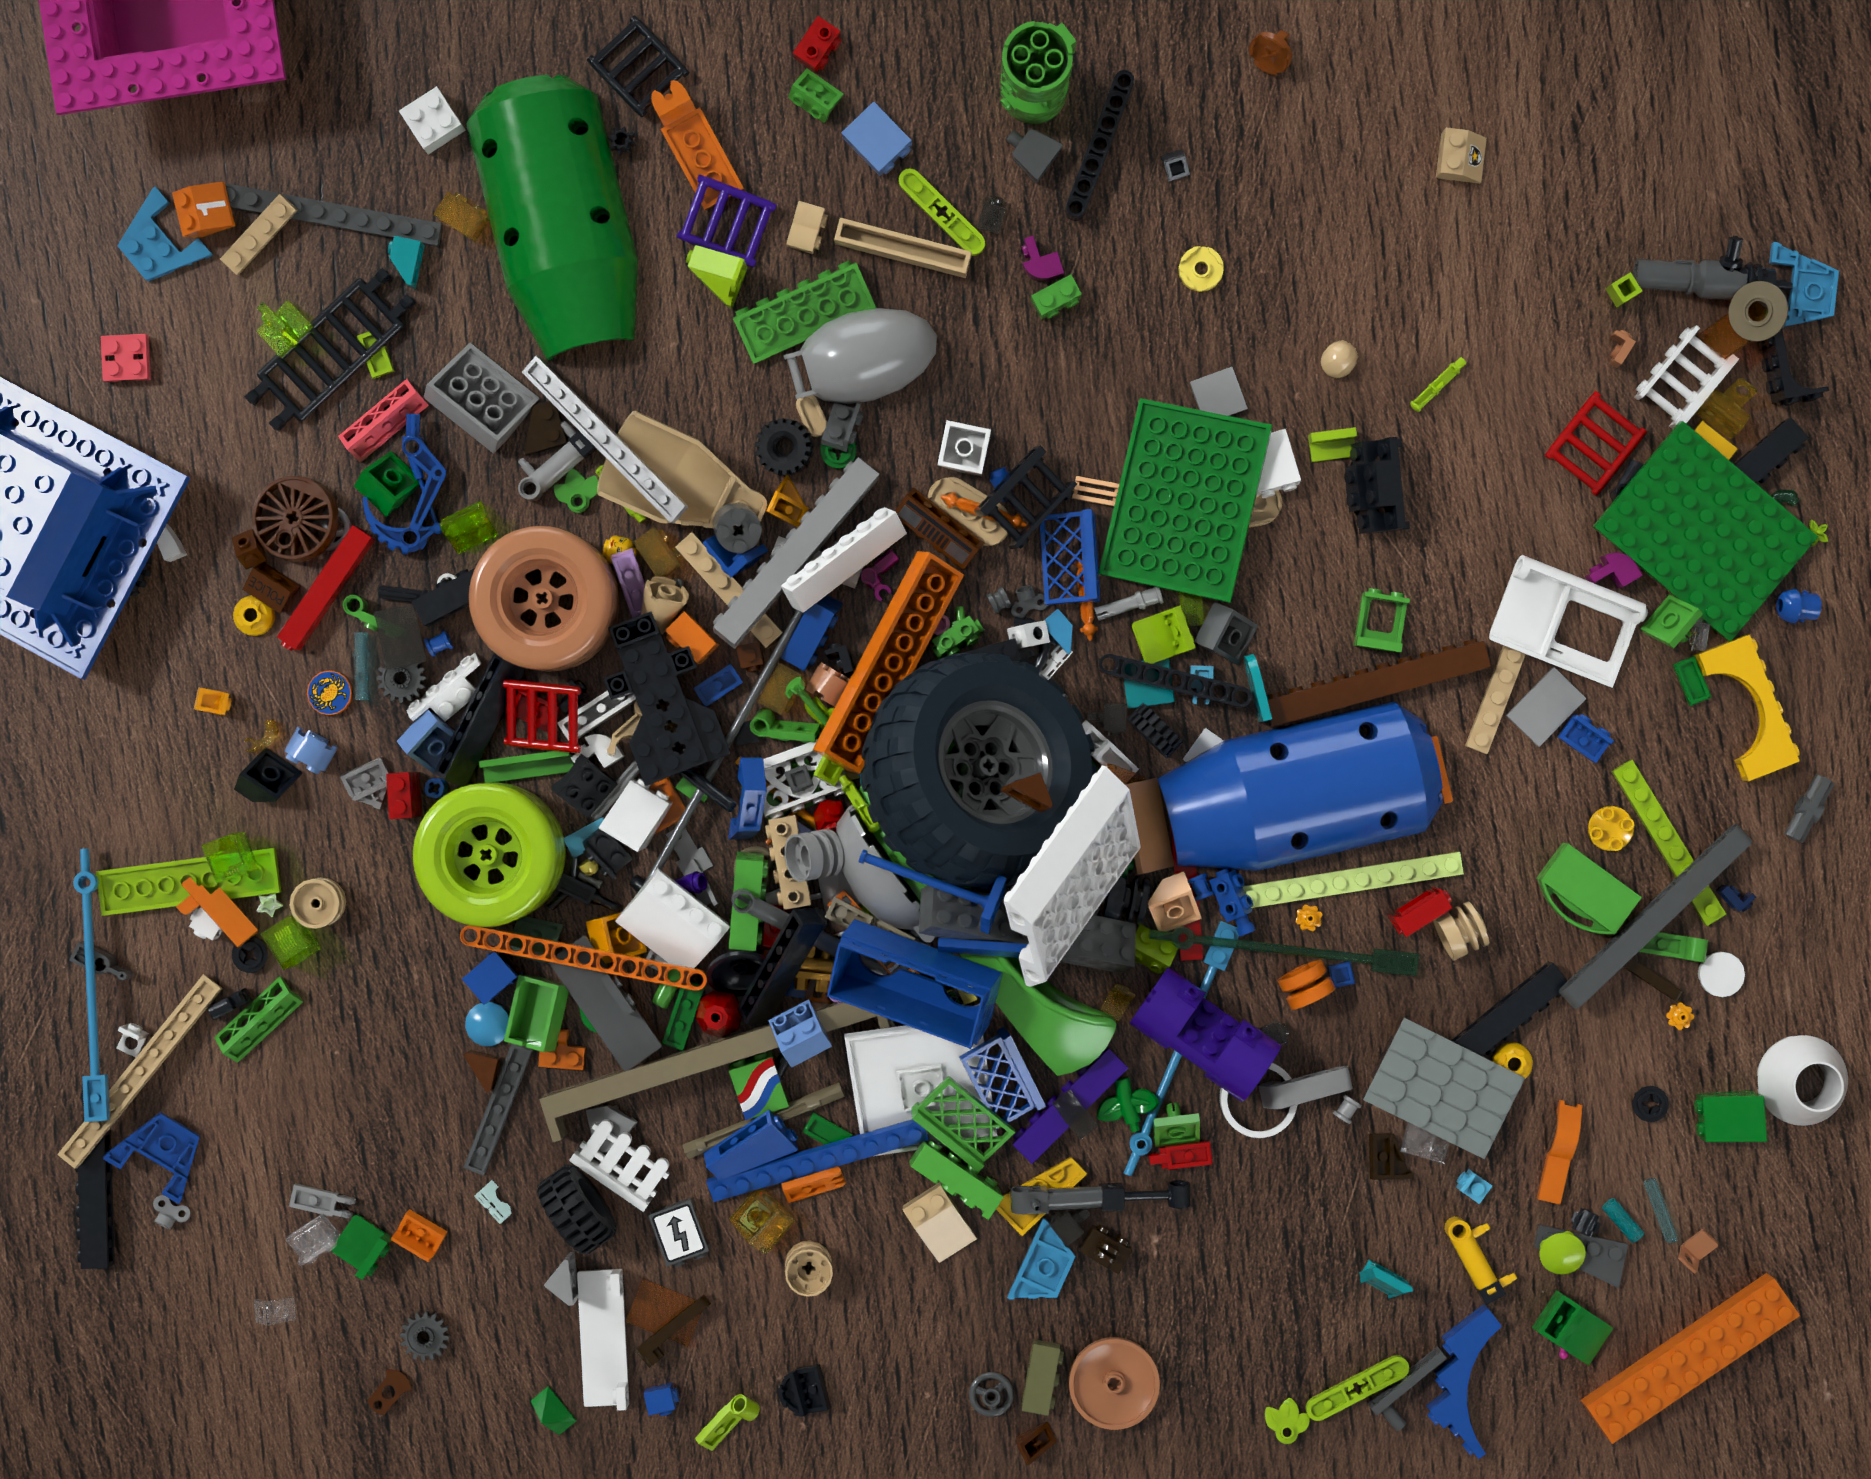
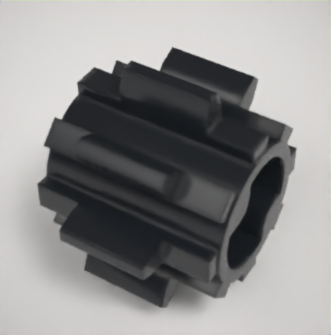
M623 127L620 131L614 128V135L608 136V140L612 142L610 146L611 151L618 150L619 156L623 152L631 154V147L637 145L636 142L632 141V138L635 136L634 133H627L626 127ZM622 137H626V144L620 146L619 139Z
M1580 1208L1579 1213L1575 1211L1572 1216V1228L1591 1237L1593 1232L1597 1234L1601 1223L1598 1222L1600 1217L1591 1211Z

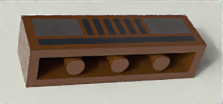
M914 487L906 494L895 510L903 525H907L915 531L919 538L925 539L937 552L946 555L954 565L962 569L967 567L985 543Z

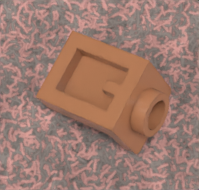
M1616 330L1610 336L1611 339L1621 344H1617L1610 353V356L1613 358L1609 364L1615 368L1622 365L1636 341L1631 339L1632 336L1623 330Z

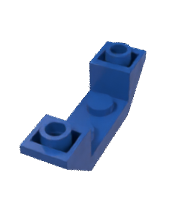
M740 758L737 778L742 785L738 817L731 818L729 840L752 839L760 831L767 791L763 758Z

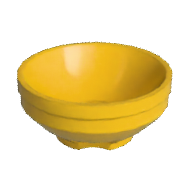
M250 595L242 598L236 604L233 619L241 632L251 636H259L268 632L273 626L275 610ZM249 608H253L257 612V618L252 622L247 621L245 618V612Z
M1507 1042L1498 1046L1492 1054L1491 1061L1510 1070L1508 1067L1509 1060L1511 1058H1518L1521 1062L1520 1068L1512 1072L1526 1079L1533 1066L1530 1052L1523 1045L1515 1042Z

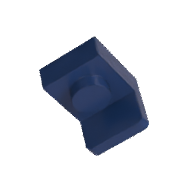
M1721 885L1715 890L1729 907L1737 912L1741 910L1744 912L1753 905L1752 901L1756 898L1753 893H1746L1739 898L1741 894L1732 885L1730 887L1728 885Z

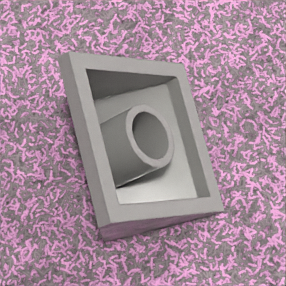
M575 1251L567 1255L544 1284L548 1290L568 1306L574 1305L578 1299Z

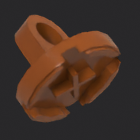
M1280 30L1277 34L1261 32L1256 35L1249 45L1250 57L1253 56L1254 64L1263 72L1271 75L1285 72L1292 62V52L1287 44L1290 34Z

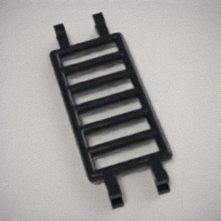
M381 268L368 283L362 278L355 280L257 372V377L262 382L244 397L253 405H256L269 390L277 397L286 409L269 422L274 430L279 432L293 417L300 422L304 421L403 329L404 323L399 318L417 303L406 294L392 310L385 304L375 291L392 278L386 270ZM359 289L393 324L384 334L350 299ZM342 305L377 340L368 349L334 315ZM326 320L360 355L351 365L317 329ZM310 335L343 369V372L335 380L301 345ZM293 351L327 385L319 395L284 360ZM277 366L311 401L303 410H300L268 376Z

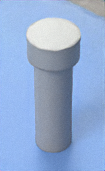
M582 871L578 875L580 879L594 885L597 889H600L603 881L585 875Z

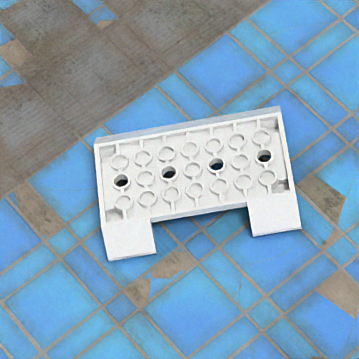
M1102 765L1099 771L1092 776L1091 782L1086 789L1080 792L1075 804L1069 807L1064 819L1056 825L1053 834L1044 841L1042 849L1037 856L1031 859L1026 871L1020 874L1015 886L1004 897L1011 930L1026 935L1029 941L1027 947L1023 948L1019 954L1026 986L1031 987L1047 981L1141 848L1130 789L1106 766Z

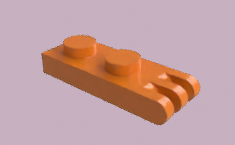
M833 1167L781 1184L788 1203L843 1187L846 1181L841 1169Z

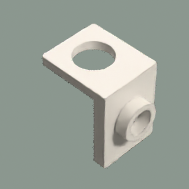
M1045 620L1007 629L1009 640L1015 638L1018 649L1050 642ZM1035 627H1039L1042 630V638L1040 640L1036 639L1033 635Z
M134 1023L120 1026L118 1031L123 1033L117 1049L137 1057L149 1033L143 1031L141 1026ZM128 1037L138 1041L135 1049H129L126 1046L125 1042Z

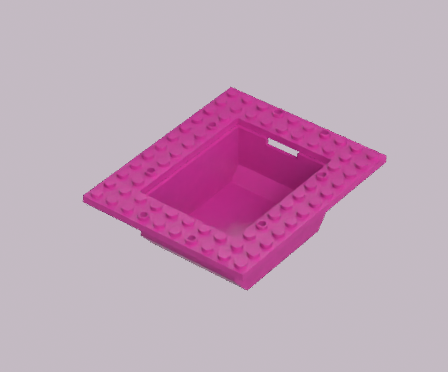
M39 0L55 111L59 116L286 80L274 0ZM81 25V29L76 32L75 27ZM202 75H205V81L199 82V78ZM133 86H137V91L135 93H131V88Z

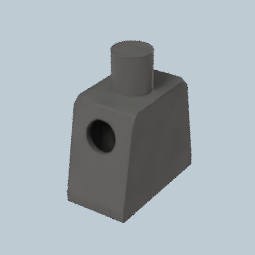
M1030 129L1024 137L1013 130L1006 139L1009 144L1015 147L1011 156L1012 160L1036 184L1063 148L1061 143L1033 129Z

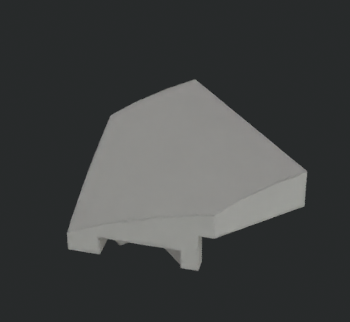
M382 756L340 776L352 800H357L380 809L387 790L386 774H389Z
M605 1105L586 1110L591 1136L595 1132L592 1129L595 1122L600 1124L604 1119H609L613 1122L614 1127L611 1133L617 1137L623 1132L630 1133L638 1122L633 1117L629 1118L621 1112L617 1105ZM606 1139L598 1151L601 1153L608 1152L614 1143Z

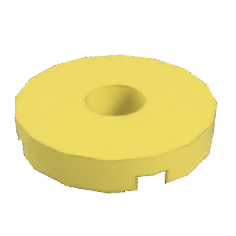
M1193 247L1180 260L1178 267L1179 277L1190 290L1197 292L1208 291L1214 288L1221 280L1224 271L1223 261L1220 255L1212 248ZM1196 264H1205L1207 266V273L1203 275L1196 273Z

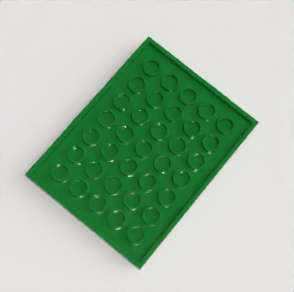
M1140 398L1098 574L1231 603L1273 426L1271 424Z
M1680 421L1592 526L1674 597L1698 608L1703 613L1700 619L1728 642L1733 640L1818 538L1814 532L1684 421Z

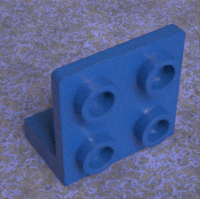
M715 535L703 542L707 552L721 565V569L730 578L752 567L768 552V549L763 544L741 554L731 552L719 543Z

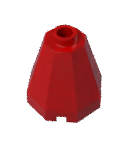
M714 990L701 997L695 1018L704 1033L723 1038L739 1029L742 1016L737 1008L740 1003L734 994ZM714 1013L719 1014V1016H720V1019H719V1020L716 1019V1016H715V1015H713Z

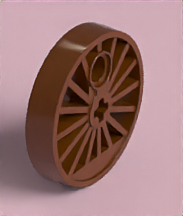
M286 476L271 482L259 494L253 507L252 525L258 541L268 552L286 561L302 562L319 556L331 545L338 530L339 512L334 497L321 483L307 477ZM285 486L291 488V499ZM277 488H279L285 504L273 493ZM268 497H270L283 511L266 505L265 502L268 499ZM317 499H321L324 501L311 507ZM326 507L329 509V515H311ZM263 508L282 515L261 517ZM295 516L299 517L297 522L294 520ZM329 520L328 528L310 521ZM261 522H278L262 530ZM308 526L325 532L323 539L320 540ZM278 530L275 533V535L267 542L265 535ZM305 533L317 544L312 550ZM290 535L291 542L286 545L285 538ZM275 544L279 547L278 552L272 548ZM302 544L305 553L299 555V547ZM286 550L291 551V556L285 555Z

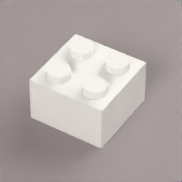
M437 86L399 110L428 155L466 131Z

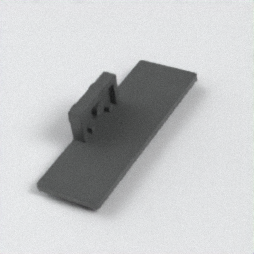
M585 935L572 943L594 948ZM565 948L556 956L559 959L567 958V949ZM582 951L578 954V960L586 964L590 962L591 956L588 952ZM601 958V965L604 968H608L603 959ZM549 962L624 1071L630 1070L662 1047L658 1038L635 1007L636 1002L630 993L626 994L621 987L623 983L617 975Z

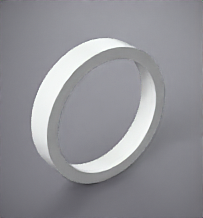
M1274 1063L1268 1068L1281 1075L1285 1081L1291 1079L1285 1070ZM1223 1088L1220 1090V1106L1224 1117L1235 1130L1249 1137L1265 1138L1281 1132L1290 1124L1297 1110V1105L1290 1106L1284 1120L1272 1129L1265 1131L1249 1130L1234 1120L1228 1108V1092Z

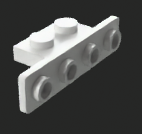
M476 653L465 657L455 670L447 672L442 681L437 685H432L422 698L413 701L409 705L407 713L412 721H415L426 710L431 708L446 722L471 700L476 688L467 680L466 676L481 664Z

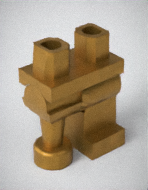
M830 934V935H832V936L838 938V935ZM813 946L794 979V988L796 990H807L808 979L816 980L815 991L828 993L834 965L832 955L824 951L821 952V955H815L816 947Z

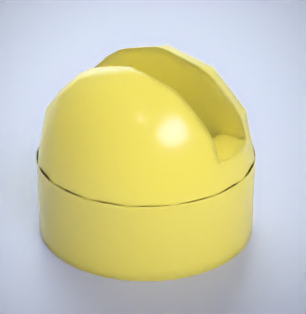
M586 859L578 867L582 873L591 876L597 872L598 863L595 860L591 862L589 859Z

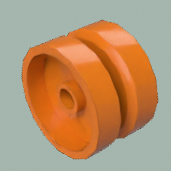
M1321 959L1301 965L1277 980L1283 992L1292 991L1286 998L1291 1010L1318 1001L1336 989L1330 977H1322L1327 969Z

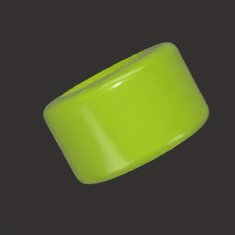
M507 783L471 784L444 795L425 814L416 832L413 846L415 875L420 888L430 903L452 920L475 927L504 925L536 911L555 891L562 876L566 858L563 832L551 809L530 791ZM479 825H486L488 828L487 838L481 841L477 840L472 833V829ZM501 828L505 829L512 836V840L505 845H501L496 841V835ZM462 841L473 846V852L470 857L462 858L459 856V846ZM484 850H485V851H487V850H491V851H492L491 854H490L491 857H492V859H491V858H488V859H485V858H484V857L486 856V853L484 852ZM515 851L518 853L517 864L514 868L503 862L506 852ZM471 864H476L481 870L478 879L475 881L464 873L465 868ZM498 868L503 874L504 880L496 884H490L489 871Z

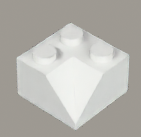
M947 420L937 465L957 472L982 477L991 429Z

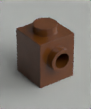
M253 529L232 537L235 555L246 570L267 561L264 548L258 541Z
M760 642L737 646L741 669L753 672L760 670V666L765 665Z

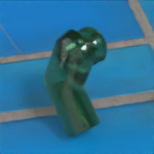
M1778 489L1771 495L1778 503L1785 502L1790 506H1794L1799 502L1798 493L1794 490Z

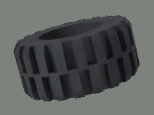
M564 1165L540 1182L537 1188V1195L541 1206L560 1236L576 1252L590 1254L615 1236L617 1225L610 1208L607 1206L603 1196L598 1192V1189L591 1183V1180L581 1170H578L576 1166Z

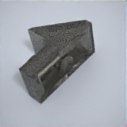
M1071 1089L1052 1102L1066 1124L1071 1127L1080 1140L1098 1127V1124Z

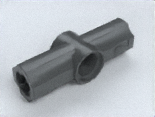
M1815 774L1805 795H1802L1795 804V813L1784 835L1799 843L1804 842L1812 825L1822 816L1825 809L1824 803L1835 783L1826 777Z

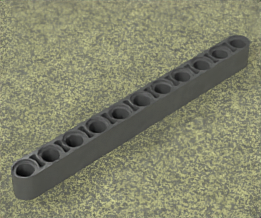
M1737 823L1729 827L1560 988L1559 993L1574 1009L1582 1006L1744 852L1753 840Z

